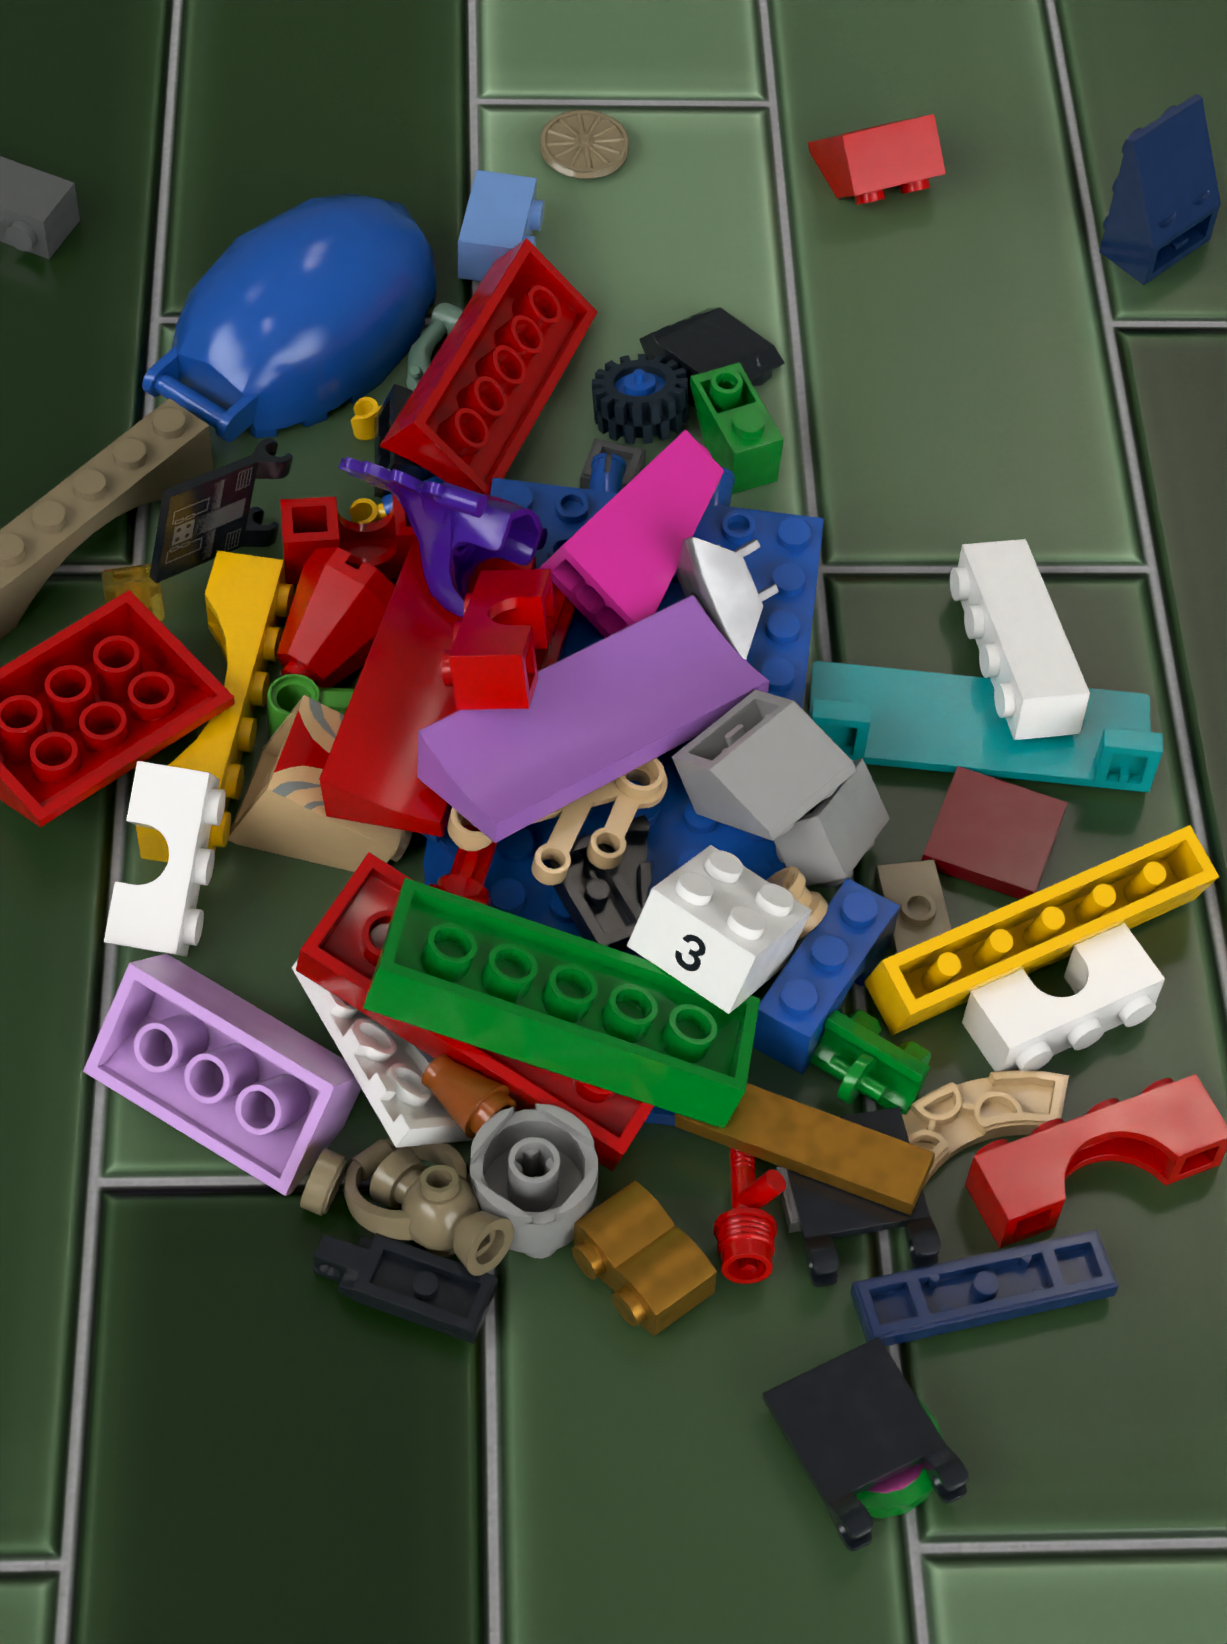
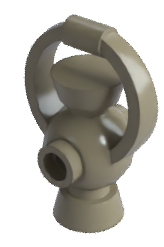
M391 1138L380 1139L350 1159V1165L344 1180V1196L348 1209L354 1219L368 1231L395 1240H414L419 1245L425 1247L428 1252L441 1257L456 1254L468 1272L474 1276L488 1273L507 1254L514 1237V1227L511 1221L480 1210L478 1200L469 1182L465 1161L460 1153L451 1145L444 1142L396 1148ZM420 1159L430 1161L436 1165L425 1168ZM373 1175L369 1189L371 1199L378 1204L401 1210L384 1209L368 1202L358 1191L361 1180L364 1181Z

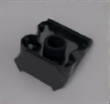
M721 307L705 309L639 339L644 353L647 354V360H653L655 355L665 357V364L670 360H674L678 363V369L684 368L686 378H688L689 404L695 409L690 386L691 376L740 362L752 385L761 386L772 377L774 369L785 364L773 344Z

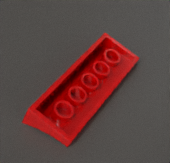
M527 238L493 262L381 442L380 447L420 465L445 482L490 496L493 478L503 479L598 312Z
M416 535L319 780L327 817L443 837L452 806L417 778L418 731L459 711L456 710L453 687H446L443 682L442 658L444 651L451 650L453 646L455 622L462 621L463 618L444 609L430 594L423 574L420 546ZM534 556L532 561L524 566L497 558H490L480 563L469 579L467 593H473L480 571L537 569L536 557Z
M368 852L300 949L296 971L434 1059L441 1054H446L455 1062L509 1088V1097L517 1104L516 1111L535 1109V1104H550L572 1113L590 1130L595 1142L594 1147L599 1164L613 1172L652 1111L653 1105L363 1009L399 891L404 879H411Z

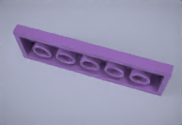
M691 595L538 671V682L529 709L459 710L419 730L417 778L496 843L698 736L755 689L768 693L769 680L754 669L730 645L716 628L695 596Z

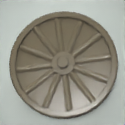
M573 110L559 114L552 118L541 132L540 151L543 159L552 169L569 177L592 179L606 176L620 168L628 156L629 137L625 128L613 117L598 111Z

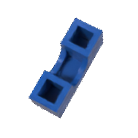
M847 878L828 904L827 913L822 921L807 934L759 1003L753 1048L803 1075L811 1064V1058L821 1041L827 1018L835 1010H839L853 983L863 987L864 981L873 972L890 947L900 905Z

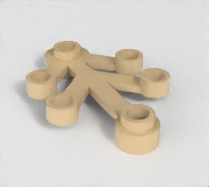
M655 758L534 822L537 823L560 816L548 842L541 845L535 852L531 871L536 880L545 885H557L564 881L571 864V849L591 808L613 801L615 802L605 827L597 829L590 838L587 847V857L591 864L600 869L606 870L618 866L626 849L625 836L637 810L657 805L665 795L668 780L660 760ZM630 781L640 782L643 786L636 785ZM452 807L447 829L450 838L459 848L466 851H477L489 846L493 842L481 831H471L464 828V826L474 825ZM597 845H610L616 852H603ZM551 859L558 862L561 867L556 869L548 868L542 861Z

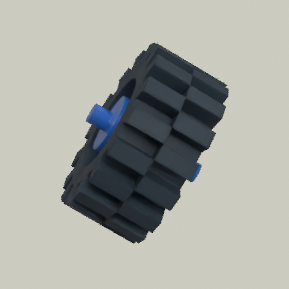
M638 354V360L631 361L629 355L620 357V364H616L611 360L605 363V370L598 369L595 372V379H592L595 425L598 424V430L602 434L609 432L610 439L617 441L621 436H625V443L634 444L636 438H643L644 444L653 443V436L658 435L663 441L670 438V430L678 433L683 429L682 423L687 424L689 419L688 378H686L684 368L678 369L676 361L670 360L665 364V357L655 355L653 360H647V354Z

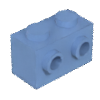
M476 170L458 239V278L482 282L493 262L527 238L536 247V236H531L532 230L541 231L545 207L544 200L536 199L537 178Z

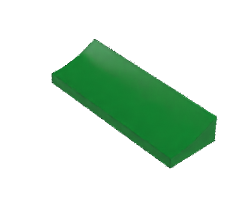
M405 878L397 897L363 1009L719 1128H725L746 1091L760 998L751 995L728 1014L646 959Z

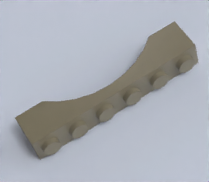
M167 399L0 530V640L17 627L29 604L52 573L94 532L114 518L138 506L162 500L163 490L213 470L208 424L172 399Z

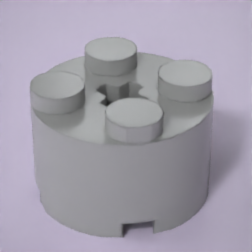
M535 1104V1109L514 1111V1107L501 1110L481 1126L471 1145L469 1182L478 1200L480 1210L509 1219L514 1227V1237L509 1250L525 1253L532 1258L543 1259L549 1257L557 1249L574 1240L575 1222L592 1211L596 1205L599 1162L594 1147L595 1142L586 1125L575 1115L560 1107L550 1104Z

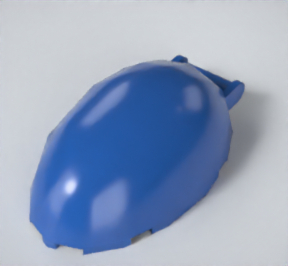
M353 193L311 198L240 235L233 241L189 292L176 324L172 349L147 371L142 382V388L153 397L162 395L167 399H172L199 419L216 428L217 436L227 442L235 440L248 427H250L251 435L255 438L276 437L277 429H284L297 423L309 427L327 420V412L336 409L347 400L354 404L378 387L420 337L431 303L434 304L437 298L435 253L404 204Z

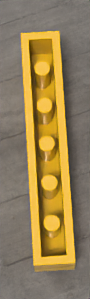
M1188 825L883 959L864 983L891 1035H894L968 1002L970 992L1022 968L1027 975L1071 956L1074 945L1123 923L1131 929L1189 903L1217 880L1219 875L1191 825Z

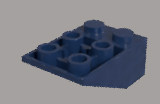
M1197 93L1178 106H1170L1160 118L1143 129H1135L1122 146L1123 159L1119 175L1112 186L1114 195L1110 211L1103 223L1105 231L1099 252L1143 285L1209 241L1221 201L1203 98Z

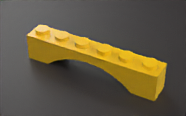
M218 550L205 590L208 628L220 646L227 665L224 687L234 696L235 704L210 719L197 739L174 761L166 765L208 772L220 779L218 789L225 790L226 800L220 825H211L207 849H212L214 852L216 847L225 848L228 842L231 814L226 811L230 798L238 800L242 791L244 766L240 764L243 751L251 753L255 744L257 719L253 718L256 706H265L270 681L269 673L265 671L268 661L276 662L278 659L277 651L282 638V630L278 628L280 617L288 618L294 597L293 584L285 582L284 560ZM136 826L141 858L168 862L169 847L161 832L157 829Z

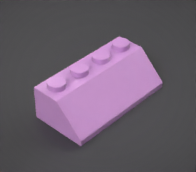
M167 953L129 963L83 1070L89 1076L284 1196L293 1192L316 1163L322 1150L328 1148L343 1129L361 1090L345 1059Z

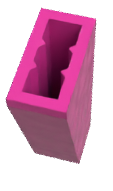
M685 429L539 569H551L554 585L605 638L655 614L678 568L682 542L689 536L693 537L724 473L723 468L712 458L708 449L698 443Z

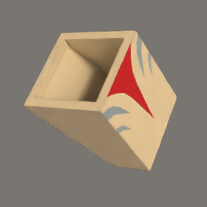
M304 695L262 748L231 826L228 840L237 845L355 872L368 852L386 863L390 859L398 862L410 842L412 832L326 816L319 778L344 715Z

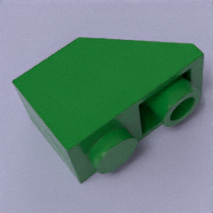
M740 362L691 376L690 386L704 445L712 458L721 467L729 469L734 474L735 483L732 494L778 481L784 438Z

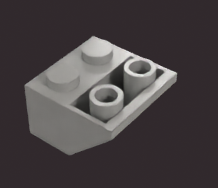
M756 689L672 756L696 814L771 841L790 831L797 820L820 801L832 796L837 787L857 771L853 761L795 701Z

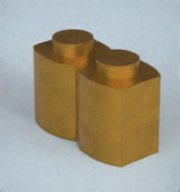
M633 1181L574 1224L572 1255L577 1265L587 1277L592 1280L599 1277L615 1291L612 1294L613 1303L623 1319L633 1327L640 1324L651 1335L656 1336L715 1293L717 1271L698 1245L685 1232L675 1226L670 1216L653 1195L636 1181Z

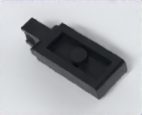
M377 1233L374 1239L360 1237L357 1246L324 1234L313 1257L314 1273L339 1283L338 1292L352 1298V1301L475 1344L498 1286V1278L495 1275L486 1272L483 1275L474 1276L461 1263Z

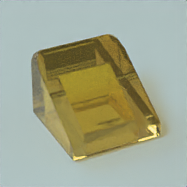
M151 564L106 569L104 572H101L105 603L130 590L160 621H163L165 618L160 582L155 583L149 577Z

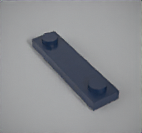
M1095 1229L852 1282L850 1293L866 1343L879 1337L886 1347L1115 1296L1119 1285L1099 1232Z

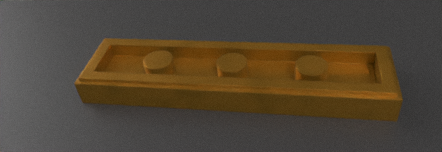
M748 1083L743 1097L725 1128H719L677 1113L675 1114V1127L908 1215L912 1214L934 1164L935 1153Z

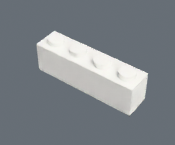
M1026 539L962 544L958 567L952 568L950 573V590L953 599L960 601L964 609L966 634L969 639L976 640L979 648L981 673L984 678H990L993 684L995 708L998 716L1006 718L1014 740L1080 734L1090 692Z

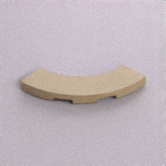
M1021 1070L990 1072L989 1077L975 1079L958 1085L951 1082L913 1102L909 1112L906 1115H902L909 1142L935 1153L934 1164L924 1187L939 1167L962 1150L993 1138L1031 1135L1043 1123L1062 1118L1069 1075L1030 1070L1023 1072Z

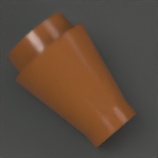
M446 1054L436 1057L423 1073L422 1084L432 1091L468 1138H474L481 1126L499 1111L514 1107V1111H516L517 1104L509 1097V1088L455 1062Z

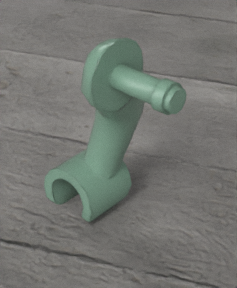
M441 303L435 307L430 324L411 346L408 353L406 380L408 389L414 391L431 364V356L435 347L445 334L449 335L462 314L461 308L450 303Z

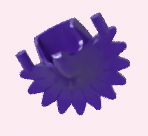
M346 457V459L342 458L338 468L348 472V475L367 481L372 486L390 491L403 507L418 539L423 574L430 594L444 609L463 618L464 599L468 590L469 579L480 563L490 558H497L522 566L528 565L532 561L536 550H541L546 543L548 531L542 527L538 516L532 510L514 502L478 493L448 482H423L396 469L389 470L365 460L361 462Z

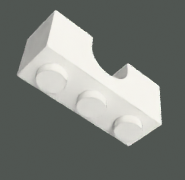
M137 761L126 821L139 827L157 829L161 832L169 847V860L163 873L150 883L133 885L115 881L104 937L105 943L187 957L189 945L197 946L201 937L204 920L203 910L196 909L200 885H209L215 860L214 850L207 849L211 825H220L225 808L226 793L225 790L218 789L219 778L208 772Z
M1125 923L1074 945L1064 978L1075 995L1054 997L1040 991L1032 983L1023 968L970 992L962 1024L995 1072L1021 1070V1072L1028 1070L1037 1071L1046 1065L1053 1055L1071 1047L1074 1050L1085 1049L1098 1041L1104 1032L1123 1023L1126 1027L1135 1026L1146 1020L1155 1011V1004L1165 978Z

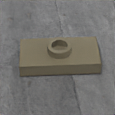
M935 860L877 865L874 877L878 894L900 905L890 945L893 955L952 930Z

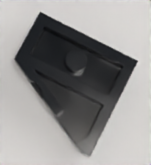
M645 815L633 819L625 836L626 849L618 866L604 870L591 864L587 857V847L592 834L576 839L570 852L571 864L566 878L560 884L552 885L584 939L620 951L629 948L627 947L628 941L647 901L652 883L651 862L647 860L649 821ZM597 845L603 852H616L610 845ZM551 859L542 861L548 868L556 869L561 867L558 862Z

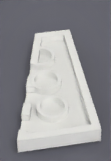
M297 961L291 967L396 1148L444 1142L471 1141L474 1139L468 1138L432 1091L422 1084L423 1073L434 1060L430 1055L297 972Z

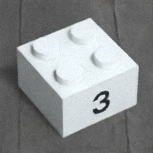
M710 845L651 889L627 947L729 1014L785 967L812 910L795 900L793 895L784 887L769 883L744 867L742 862L733 854L718 850Z

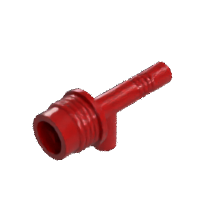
M730 1148L732 1210L719 1215L714 1221L713 1235L717 1240V1254L721 1259V1272L723 1276L732 1282L751 1284L768 1278L772 1273V1257L775 1252L774 1238L777 1235V1222L772 1215L760 1209L786 1189V1182L784 1177L773 1169L768 1170L756 1179L755 1157Z

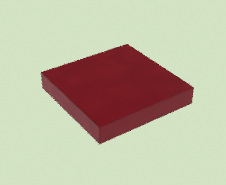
M957 766L921 861L935 860L937 872L1017 899L1025 898L1037 892L1068 802Z

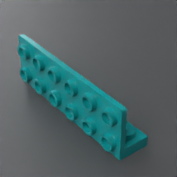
M815 661L812 664L808 716L851 760L863 758L865 764L955 773L957 766L991 777L1150 792L1163 753V733L1151 732L1150 696L1144 693L1088 688L1090 695L1080 734L1014 740L1006 718H1000L996 712L995 690L990 678Z

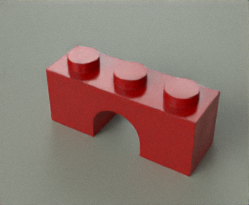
M393 494L392 509L389 514L379 521L365 524L354 523L344 519L338 513L336 496L280 499L287 584L298 585L303 566L316 548L339 547L350 553L351 556L345 563L357 570L365 561L378 568L388 579H397L415 533L403 507Z
M551 569L480 571L473 593H466L463 619L462 621H456L454 624L453 646L451 650L444 651L442 658L443 682L446 687H453L456 710L529 709L538 682L535 650L548 649L557 622Z

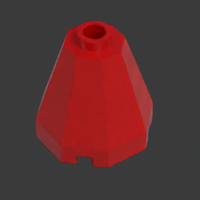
M339 547L316 548L303 566L277 651L280 664L284 667L281 671L282 675H304L313 680L318 687L331 688L364 666L395 585L378 568L365 561L358 570L346 564L345 562L351 554Z

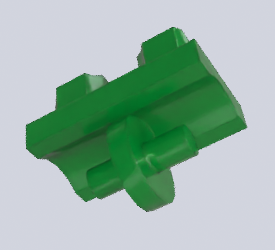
M861 1009L856 1010L849 1016L835 1010L826 1020L823 1036L810 1062L842 1081L837 1098L844 1103L851 1104L861 1093L886 1109L900 1107L902 1115H906L912 1103L917 1100L931 1068L928 1065L931 1059L930 1051L914 1041L903 1042L899 1047L880 1036L882 1028L878 1020Z

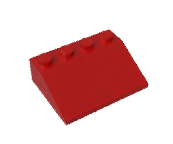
M128 590L0 668V800L41 828L135 768L137 761H146L234 705V696Z

